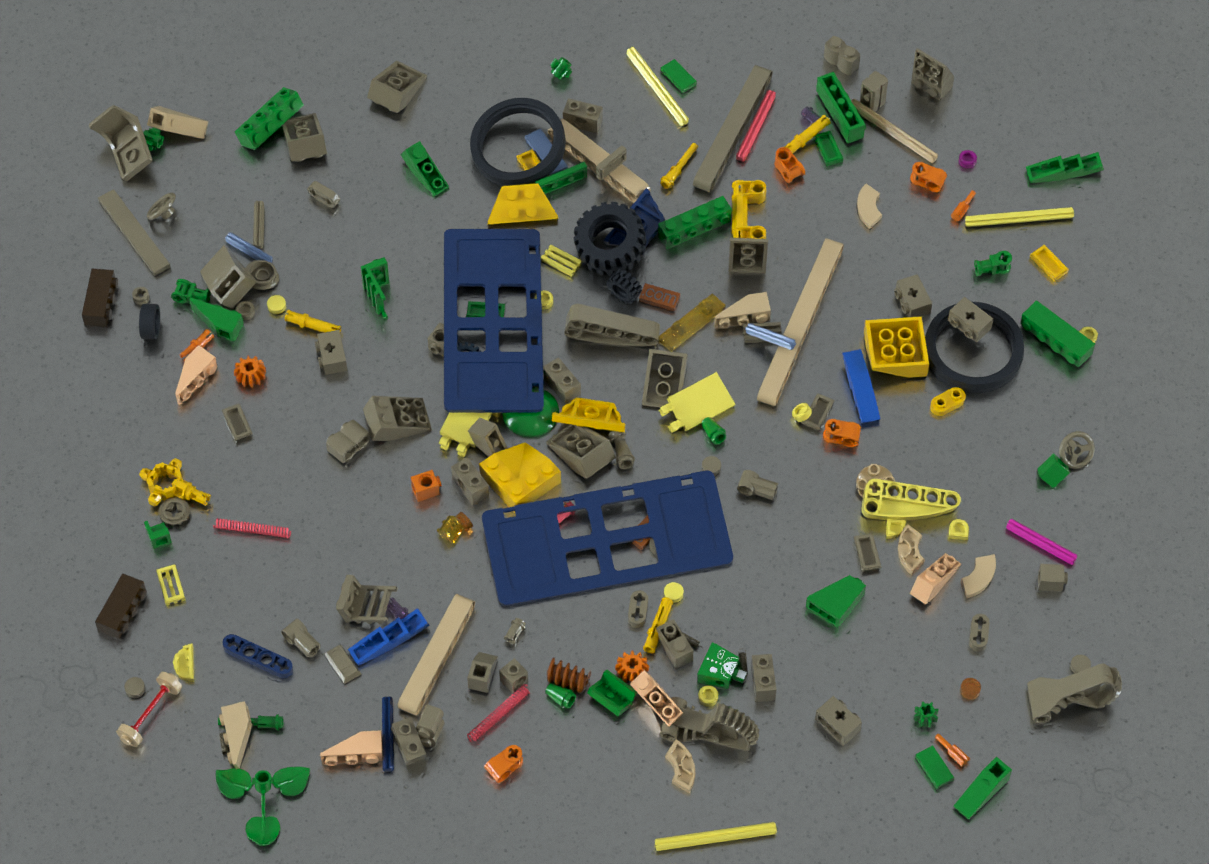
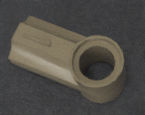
M745 470L742 473L737 490L743 495L751 496L756 494L773 500L777 492L778 483L760 478L754 471Z
M295 619L281 631L287 642L291 645L295 644L307 657H313L321 648L320 643L308 633L306 626L299 619Z

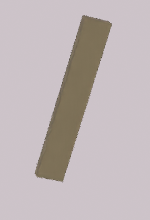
M114 189L98 197L100 204L154 276L171 268L170 263Z

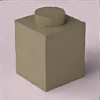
M1040 564L1038 590L1062 591L1064 584L1068 582V573L1064 572V565Z

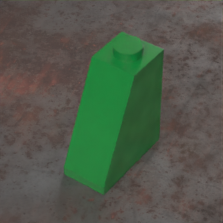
M849 575L809 595L806 599V608L839 628L865 595L866 585L859 578Z

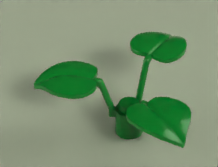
M282 768L275 772L273 777H271L268 771L261 770L255 774L252 782L250 774L243 769L216 770V783L220 792L231 799L241 798L245 790L250 791L255 784L256 791L261 793L262 817L251 818L246 823L245 831L250 840L260 846H266L274 842L278 837L280 823L276 817H266L265 793L271 789L272 784L274 788H280L281 793L286 796L299 795L306 788L310 768Z

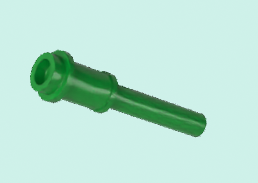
M276 714V716L259 715L258 718H251L252 726H258V729L275 728L279 730V728H283L284 719L279 714ZM218 717V725H221L220 718Z

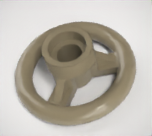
M168 193L157 200L149 209L147 218L153 220L161 216L164 220L168 219L175 211L171 206L176 199L175 193Z
M1082 431L1068 434L1062 440L1059 447L1061 461L1072 469L1086 466L1092 460L1095 452L1093 439ZM1082 437L1088 444L1081 445L1072 438ZM1089 451L1087 457L1082 462L1076 463L1078 456L1082 452ZM1065 452L1071 456L1070 461L1066 458Z

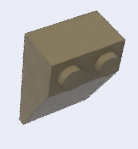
M395 61L371 80L367 98L376 104L387 107L390 111L399 113L408 105L426 80L427 75L399 61Z
M316 113L289 118L282 125L291 162H300L311 157L319 158L327 154L324 135Z
M730 238L729 272L766 274L768 239Z
M649 349L642 399L643 406L660 408L669 403L667 401L668 397L683 390L688 354Z
M570 424L546 441V444L575 473L586 479L593 476L594 473L616 458L610 440L585 426L578 427Z

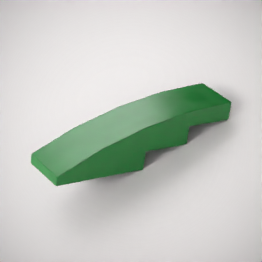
M1099 152L1083 157L1077 154L1064 159L1060 155L1026 166L1030 183L1066 180L1104 170Z

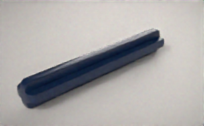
M391 696L382 698V756L384 772H392L394 770V738L391 730L393 724V698Z

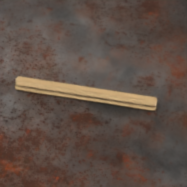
M853 99L851 101L858 113L929 162L934 163L937 160L938 154L858 100Z

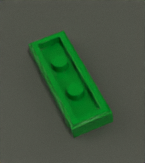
M582 162L538 180L535 184L538 183L544 194H548L587 178V165L585 162Z

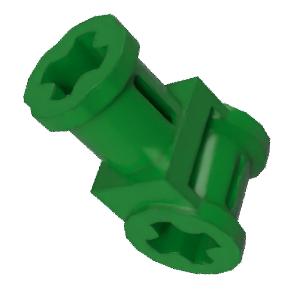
M999 251L997 254L989 255L987 260H974L976 275L981 276V274L991 272L992 275L1007 274L1011 269L1012 255L1008 251Z
M185 279L177 280L175 292L171 294V298L175 302L190 304L189 299L191 297L202 299L209 303L211 292L208 288L206 290L199 289L196 283H191Z

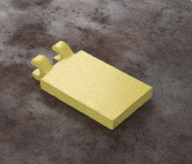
M716 372L668 397L667 401L669 403L660 407L661 409L658 411L662 417L673 411L677 420L668 426L671 433L682 427L687 432L700 425L705 418H713L734 407L736 404Z
M449 412L440 430V435H442L439 441L440 448L447 451L452 440L459 442L456 449L458 451L457 455L465 457L470 446L476 447L468 430L479 417L489 421L492 413Z

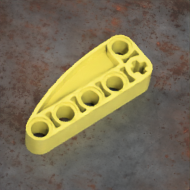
M871 479L865 486L861 509L862 514L870 519L919 520L954 511L959 506L961 497L955 491ZM872 486H875L876 493L872 492ZM888 489H896L898 495L891 496L888 492ZM908 492H915L917 499H910ZM927 495H934L936 502H929ZM946 498H953L955 505H949L946 502ZM873 504L876 507V511L869 512L866 505Z

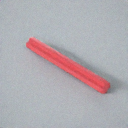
M768 90L736 154L737 160L741 162L746 160L776 97L775 91Z

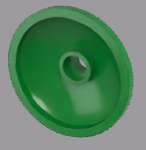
M532 387V392H539V388ZM543 389L544 408L538 413H502L505 425L510 431L522 437L534 438L548 433L557 424V422L552 421V414L554 412L559 413V405L555 397Z

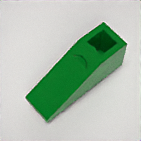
M420 141L400 154L411 172L433 196L449 188V185Z
M190 297L191 310L217 337L235 342L244 325L242 314L235 310L224 309L220 305L206 303L202 299Z
M996 756L982 770L953 807L969 820L1009 781L1012 769Z

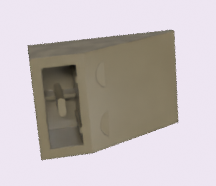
M917 48L911 83L927 92L930 96L941 100L952 89L954 75L946 65Z
M223 245L200 271L214 297L220 304L232 309L257 282L226 245Z
M371 396L363 408L371 440L391 441L432 430L423 398Z

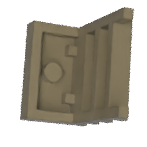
M346 575L341 587L339 600L336 603V610L346 623H351V621H356L358 624H361V622H367L368 624H372V622H377L378 624L388 623L389 619L384 616L391 593L397 592L398 588L397 586L361 585L354 575ZM373 591L367 615L363 616L370 592ZM381 591H384L377 617H374Z

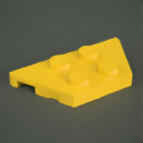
M538 183L502 186L487 224L558 219V215Z
M576 397L571 403L563 406L560 413L554 412L552 414L553 422L625 433V423L621 422V415L617 411L615 404L611 402Z

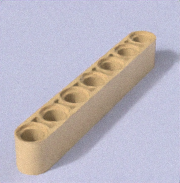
M560 119L565 131V150L580 162H585L587 167L596 173V166L610 154L565 119ZM550 128L548 129V134L553 140V129ZM623 164L603 179L633 203L646 188L651 192L649 185Z
M459 594L454 596L399 699L398 709L415 716L419 714L474 610V600Z

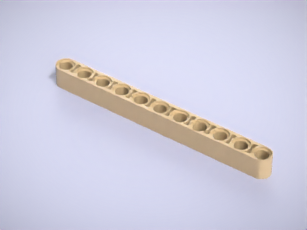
M825 239L784 332V336L795 339L796 346L793 350L778 346L760 387L757 401L772 406L777 405L844 248L843 243Z

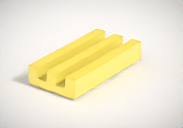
M551 244L549 249H546L545 254L541 256L542 262L570 277L582 265L580 259Z
M176 565L156 569L166 606L170 605L171 602L175 604L179 600L186 601ZM171 570H173L180 595L175 594L169 573ZM164 572L172 595L169 598L161 574Z

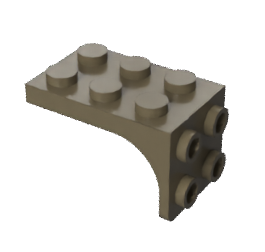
M113 105L89 123L90 129L99 133L109 143L122 180L128 181L153 161L137 116Z

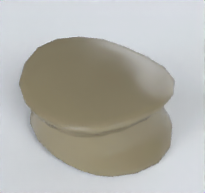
M255 260L246 266L247 271L257 281L252 288L270 289L279 282V274L271 262Z

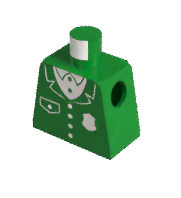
M712 642L697 673V683L729 689L733 680L744 683L748 672L738 669L740 660L738 656Z

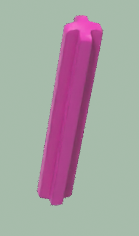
M1014 519L1008 521L1006 528L1071 565L1075 563L1077 554Z

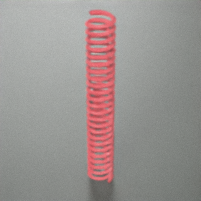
M217 518L216 526L213 525L214 529H229V531L250 532L251 534L277 536L278 538L284 537L288 539L291 535V531H289L288 535L289 528H283L282 526L280 527V534L279 526L276 533V525L274 526V532L273 525L271 526V532H269L270 525H268L267 531L266 524L264 533V524H262L261 529V524H259L258 528V523L255 527V523L252 526V523L249 525V522L246 525V522L243 524V521L241 523L238 521L237 523L236 520L234 522V520L228 521L227 519Z
M523 684L507 700L500 704V707L498 706L493 713H490L486 719L467 733L469 741H472L471 737L477 742L481 735H484L488 729H491L495 723H498L502 717H505L509 710L511 711V708L514 709L518 702H521L525 696H528L530 692L524 687L528 685Z

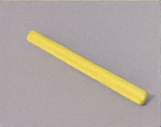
M634 47L627 49V56L681 126L688 124L689 118Z
M1069 207L966 216L965 224L967 227L1069 219L1074 217V209Z
M775 822L657 838L655 839V848L657 851L772 835L776 834L777 827Z

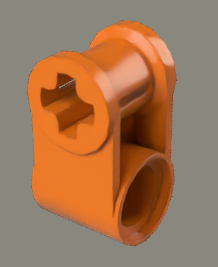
M781 147L777 149L774 165L787 183H791L798 176L805 175L802 163L797 160L789 148Z
M916 162L912 167L910 180L913 184L932 192H940L947 178V173L924 162Z
M830 419L825 424L823 438L828 443L856 447L859 444L861 426L855 422Z
M510 745L485 764L484 768L497 783L504 781L511 773L522 766L521 748L517 745Z

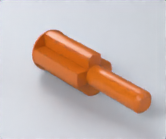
M972 190L967 198L958 204L951 214L952 219L955 221L962 219L970 208L968 204L976 195L975 191Z
M940 734L935 736V739L948 750L947 754L961 767H964L970 761V758L955 744L952 746Z

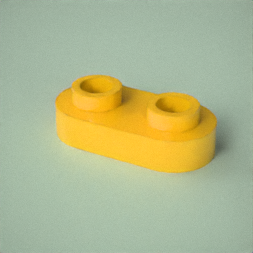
M954 387L934 397L930 405L931 412L937 416H943L961 407L965 402V392L961 388Z

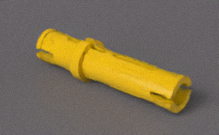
M822 115L802 133L796 134L794 139L784 147L789 148L792 153L800 147H805V143L831 124L829 118H826V115Z
M291 310L286 312L288 315H285L284 320L300 325V328L307 327L323 333L340 330L341 332V326L309 317L306 313L300 314Z
M663 597L661 599L653 624L647 631L648 637L643 646V650L647 653H655L658 641L660 640L656 628L667 621L671 607L674 604L670 598Z

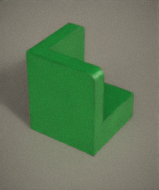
M1054 453L1037 469L1040 478L1052 488H1055L1070 473L1068 466Z
M144 521L153 549L172 543L165 523L150 527L148 521Z

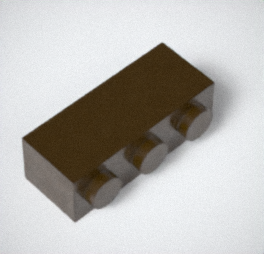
M91 269L82 311L84 325L107 327L108 320H111L112 310L110 308L111 304L115 302L114 289L118 287V278H115L114 270Z
M122 573L95 621L97 631L117 639L120 638L122 633L126 632L130 618L135 616L140 600L143 601L146 596L147 590L144 581Z

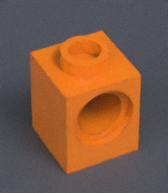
M433 470L411 477V487L418 502L440 495L439 487H442L439 476L434 475Z

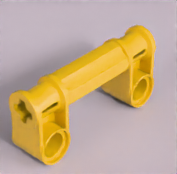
M761 180L734 181L732 183L731 230L733 238L766 239V229L764 227L748 226V204H761L766 200V184Z

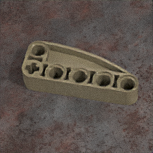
M574 304L567 314L564 334L572 339L600 344L654 346L658 344L660 325L651 320L582 304Z

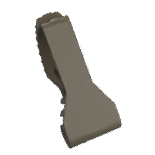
M1099 664L1062 679L1039 677L1029 681L1027 688L1033 721L1035 723H1046L1051 720V711L1058 714L1061 707L1065 709L1071 703L1095 709L1104 708L1105 705L1111 704V702L1115 701V698L1119 697L1122 690V680L1119 671L1115 667L1110 668L1106 664Z
M672 697L671 699L684 714L670 727L663 721L660 736L663 739L672 742L675 740L687 742L701 739L744 751H749L750 746L756 744L759 738L758 726L753 720H750L749 716H745V713L739 712L738 709H733L732 706H726L724 703H718L709 714H705L700 709L699 712L695 711L693 705L691 708L688 707L687 701L679 697Z

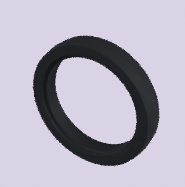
M512 98L495 104L478 119L470 138L471 154L476 167L486 179L499 186L535 184L536 181L548 177L561 162L566 147L564 127L557 114L545 103L531 98ZM528 113L539 116L548 122L553 129V144L547 156L536 166L521 172H505L494 168L485 160L483 156L484 139L491 127L499 120L513 114Z
M972 302L991 316L993 324L998 326L1007 335L1012 347V356L1004 368L992 375L984 377L965 376L946 366L936 349V339L939 333L950 324L948 321L949 312L956 304L951 305L938 313L927 329L925 341L929 369L942 383L950 388H961L965 393H986L1003 387L1016 375L1023 360L1024 339L1019 326L1003 310L987 303Z

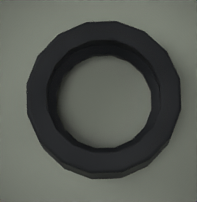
M142 304L139 314L141 339L155 340L158 338L160 331V307L158 304Z

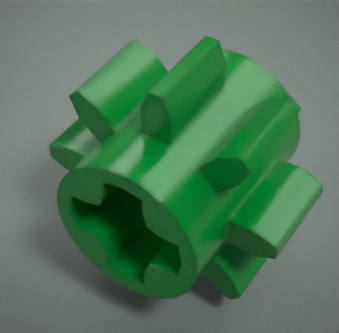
M563 57L558 60L555 58L550 64L552 68L551 73L558 79H562L564 76L568 78L572 73L570 68L572 64Z
M154 127L143 132L148 149L151 151L156 150V148L159 149L164 140V137L160 134L161 130Z
M922 702L920 707H915L914 712L916 714L914 715V720L919 721L920 727L924 725L930 728L932 722L937 723L938 721L936 715L939 709H934L932 702L930 704Z

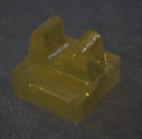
M449 515L446 520L442 521L443 525L437 529V532L448 543L454 544L464 528L455 516Z

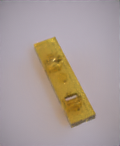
M712 293L680 320L673 323L670 328L659 336L658 340L672 352L717 314L722 312L726 305Z

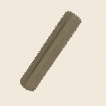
M255 201L253 246L262 249L264 244V202Z

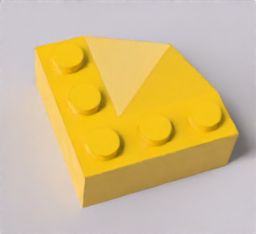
M922 316L865 320V345L873 371L907 378L927 376L929 360Z
M526 442L496 452L479 463L481 476L508 507L534 502L561 483V471L548 457Z

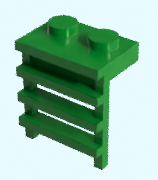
M385 257L360 267L364 290L367 289L368 298H371L373 307L376 306V313L378 315L382 314L383 318L387 319L388 316L384 310V300L386 298L380 287L389 284L390 281L388 263Z

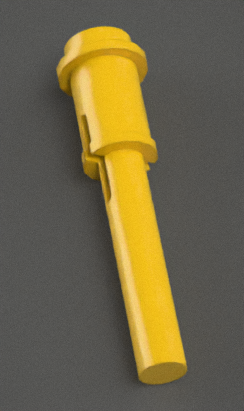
M692 143L674 167L672 166L665 176H662L660 182L662 187L669 189L674 186V181L681 174V169L697 150L698 145L696 143Z

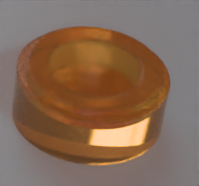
M459 512L455 516L456 521L464 530L469 531L473 527L472 522L463 512Z
M974 678L963 680L960 687L961 694L968 699L978 697L981 691L980 682Z

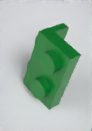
M605 670L601 679L589 687L587 694L615 715L620 716L632 706L637 691L609 670Z

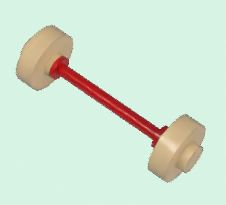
M161 672L156 678L161 691L135 725L121 724L116 732L124 744L138 747L143 740L142 736L138 733L139 726L165 692L177 695L182 689L179 679L174 674Z

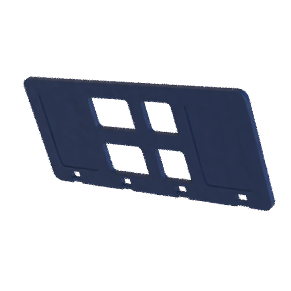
M535 229L446 230L444 232V409L450 413H538L544 408L539 231ZM529 248H536V254H529ZM482 286L485 288L484 317L457 316L458 287ZM499 287L526 288V317L499 316ZM530 293H537V299H530ZM484 331L486 335V350L483 352L458 351L457 332ZM526 331L527 351L501 352L499 350V332ZM531 339H538V345H531ZM532 386H539V392H532Z
M708 470L634 483L622 487L618 486L579 493L567 497L519 504L507 508L487 510L482 514V523L498 601L502 606H511L729 565L733 561V552L715 476ZM692 479L693 484L682 486L681 480ZM633 489L634 495L623 497L622 491ZM637 499L645 501L649 518L648 524L611 531L606 530L601 510L602 506ZM574 500L575 506L564 507L563 502ZM577 510H587L592 533L590 535L563 539L557 515ZM515 511V517H504V513ZM647 538L654 540L658 563L619 571L615 570L610 546ZM595 549L601 571L600 574L572 579L569 574L566 554Z

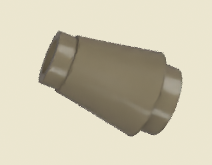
M618 441L615 444L616 464L621 469H629L634 465L635 458L626 441Z

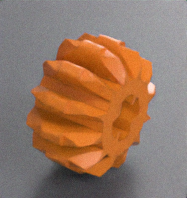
M248 355L247 359L240 358V363H235L234 376L238 384L242 383L244 387L250 385L252 388L253 384L260 385V381L265 380L266 367L264 362L258 360L256 356L250 359Z
M633 650L630 652V655L624 652L623 657H618V664L615 665L617 677L622 678V681L625 683L627 681L631 683L644 670L646 672L649 671L647 658H642L641 652L634 655Z

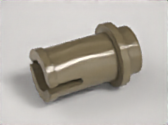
M519 618L512 620L511 627L506 636H504V640L514 645L520 633L525 630L526 623Z

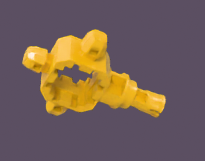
M176 458L169 465L162 462L156 464L153 470L142 468L139 473L141 479L147 481L150 491L148 502L152 506H157L161 500L165 501L173 497L189 501L195 500L206 506L210 501L211 495L197 490L196 486H193L191 482L182 479L180 472L182 462ZM168 475L174 481L172 487L169 486L163 490L162 487L156 484L158 478Z

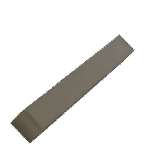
M758 65L753 67L696 173L693 181L694 187L707 192L713 190L771 81L772 70Z

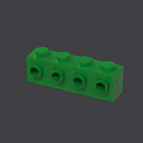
M831 72L817 77L816 91L846 142L850 143L864 138L866 124L835 73Z
M285 87L277 92L234 131L240 144L256 150L304 106L298 92Z
M724 196L718 197L659 223L658 237L667 250L731 222L732 208Z
M1037 300L1022 313L1020 322L1022 327L1037 336L1041 342L1049 345L1054 352L1064 356L1069 363L1079 368L1093 354L1094 342Z

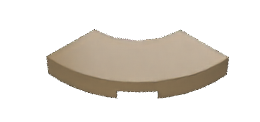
M865 184L859 192L857 208L861 221L866 227L871 229L882 219V214L876 206L880 193L868 184Z
M907 524L899 537L898 555L903 567L909 574L913 575L924 564L925 559L920 555L918 549L922 535Z
M995 554L975 558L974 571L969 576L961 579L966 599L980 594L993 579L996 569Z
M675 740L665 755V758L671 762L675 772L672 784L690 793L695 781L694 761L689 750L681 742Z

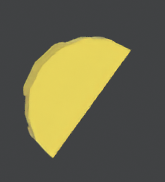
M193 643L184 645L174 655L173 660L175 673L181 679L189 682H194Z

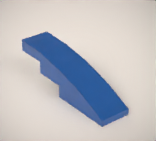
M861 349L843 352L848 382L853 393L855 407L858 409L861 424L879 421L880 414Z
M417 608L403 619L398 617L383 629L378 627L350 647L348 651L359 666L394 649L430 625Z

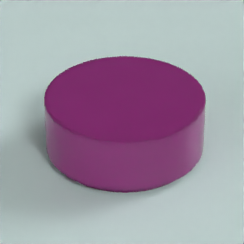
M970 150L962 151L958 162L963 168H973L977 163V155Z

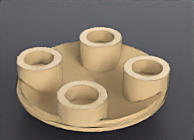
M871 464L863 468L858 474L856 488L863 498L864 489L869 480L881 479L895 482V479L887 468ZM872 486V492L876 493L875 486ZM894 488L888 489V492L891 495L894 491Z

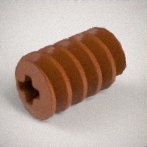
M554 657L547 671L549 683L555 680V685L559 686L562 683L563 688H567L570 685V690L574 691L577 688V692L580 694L586 689L591 677V671L585 675V668L578 672V666L576 665L572 670L570 669V663L563 667L562 660L555 664Z

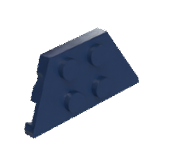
M646 188L630 208L636 212V215L642 221L648 245L658 233V224L665 221V218L653 200L649 189ZM613 228L603 240L604 244L619 246L625 240L627 233L622 229Z

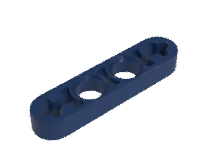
M229 634L222 641L224 651L227 654L277 677L288 678L293 673V665L289 659L244 638ZM234 641L236 646L232 645L229 647L228 643L232 644ZM251 648L255 652L251 656H246L244 651ZM269 656L272 658V661L269 664H263L261 659ZM287 665L288 670L284 669L281 671L280 667Z

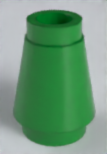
M707 417L702 421L701 424L711 443L718 445L726 439L725 429L714 420Z
M552 683L545 690V694L562 708H571L576 700V695L572 690Z

